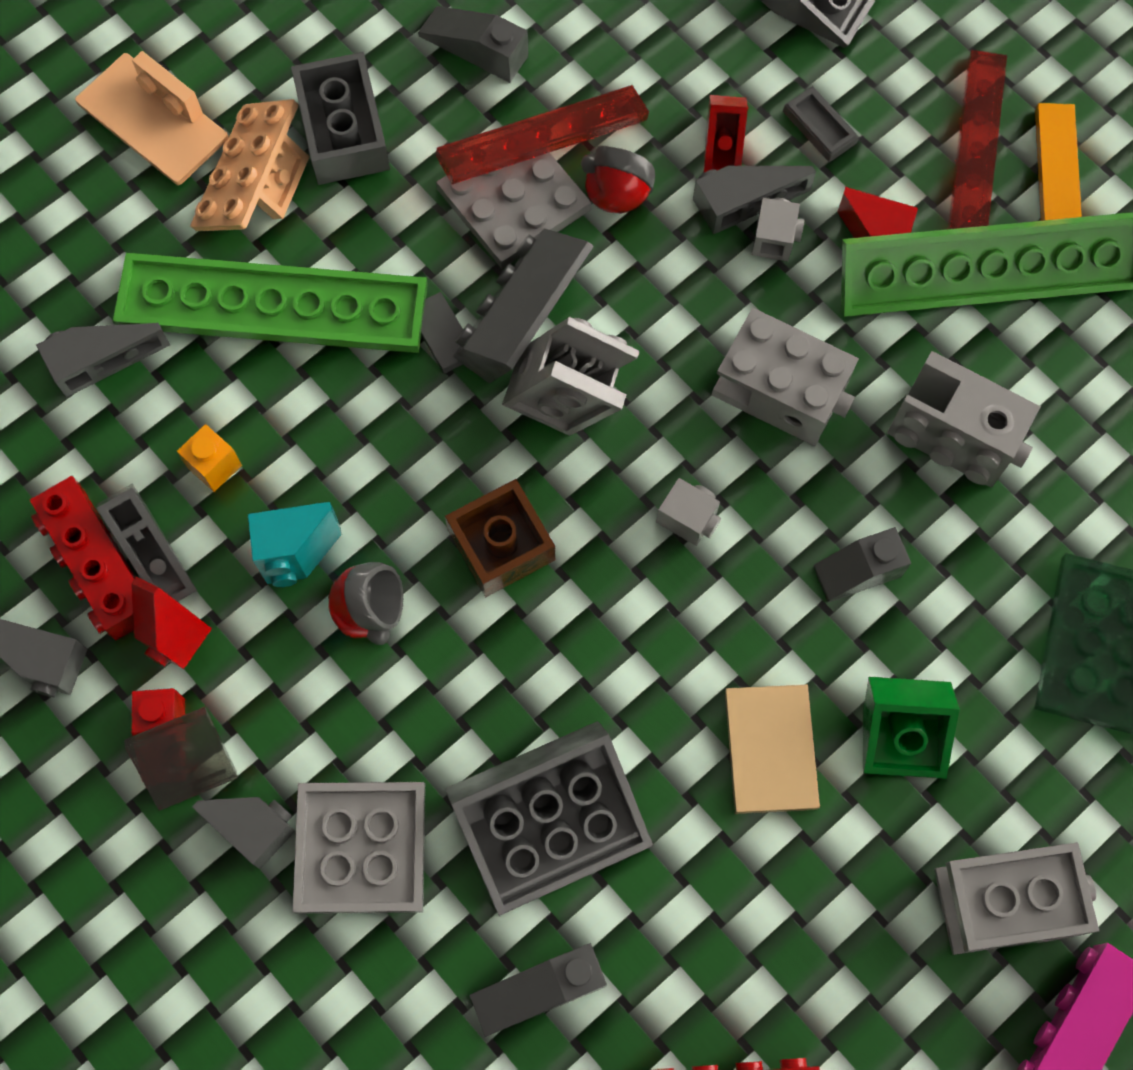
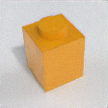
M206 424L177 450L186 467L213 492L222 486L242 466L234 449Z

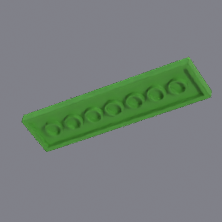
M1133 212L842 239L841 312L844 317L1133 289Z
M126 253L113 323L115 325L159 323L163 332L419 353L428 283L427 277Z

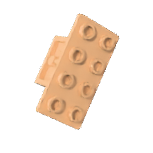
M143 51L135 58L128 53L121 55L75 98L78 106L178 186L185 182L229 138L225 130L203 114L195 92Z
M294 99L243 105L236 116V123L232 132L223 145V152L217 166L209 177V184L202 200L196 206L195 215L190 225L195 231L244 230L250 221L256 205L272 219H284L310 157L287 135L299 106Z

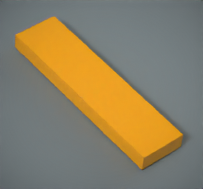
M1038 103L1035 109L1041 221L1082 217L1075 104Z

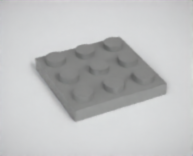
M526 124L436 182L439 193L501 269L521 257L516 251L529 234L535 237L544 228L559 232L591 210L592 202Z
M298 783L293 913H423L425 783Z

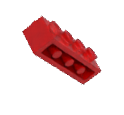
M72 475L30 499L37 512L31 518L43 536L47 534L51 536L55 545L49 549L62 569L68 566L74 577L68 580L76 596L80 601L88 600L93 610L88 612L87 615L99 634L106 631L114 640H118L134 630L131 583L136 576L84 488Z

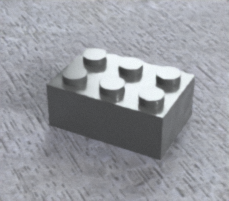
M364 52L291 66L311 161L318 185L390 170L387 149Z

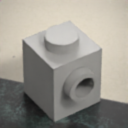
M779 197L772 199L762 198L752 255L783 261L789 260L794 241H801L804 227V219H798L800 204Z
M678 478L658 509L656 523L697 546L703 535L710 538L720 523L721 518L717 516L720 501L716 500L715 495L706 487L701 485H695L694 487Z

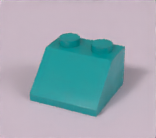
M330 502L248 514L253 562L266 583L276 587L291 586L296 584L298 579L307 578L342 535L340 524Z

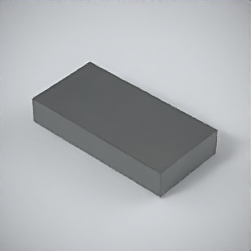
M813 86L784 105V114L828 162H831L857 144L859 136Z
M439 292L425 299L421 336L443 374L463 365L453 357L460 347L455 341L463 328L443 294Z

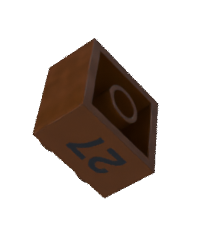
M517 479L445 515L447 530L485 598L556 560L555 544Z

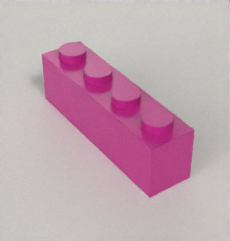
M1109 943L1094 945L1093 948L1087 947L1076 963L1075 968L1079 970V973L1073 984H1066L1056 998L1055 1006L1059 1009L1051 1023L1046 1021L1034 1038V1044L1038 1047L1030 1061L1027 1059L1022 1061L1017 1070H1102L1133 1013V959Z

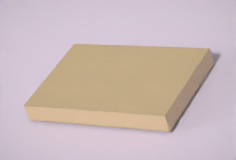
M808 684L726 688L725 701L735 814L818 810L820 803Z

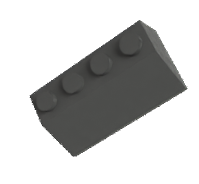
M545 228L535 237L529 234L516 251L521 257L513 267L511 264H508L496 280L500 288L494 297L488 294L478 306L476 313L480 317L474 326L468 323L457 337L455 343L460 347L453 357L489 384L512 370L594 246L588 241Z

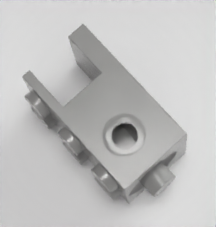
M752 307L717 371L720 378L713 389L712 396L816 446L832 414L835 413L845 418L855 399V396L844 391L859 358Z
M568 317L529 343L514 366L502 405L570 436L622 410L627 394L613 387L619 368L637 359L639 350L628 346L627 342L618 336L606 335L593 329L592 325L586 320Z
M931 351L887 433L893 436L901 445L916 448L928 454L937 464L951 466L964 473L970 481L992 488L1010 463L1022 468L1029 457L1033 447L1024 443L1023 440L1041 406Z
M1078 842L947 862L946 867L934 869L952 955L1029 943H1042L1099 931L1092 902L1096 900V887L1092 877L1085 873Z

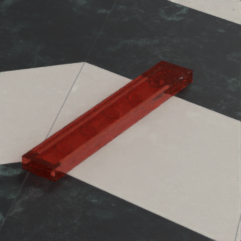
M971 50L968 57L948 229L988 226L1007 55Z
M630 85L437 147L436 157L453 185L646 121L649 111L634 86Z

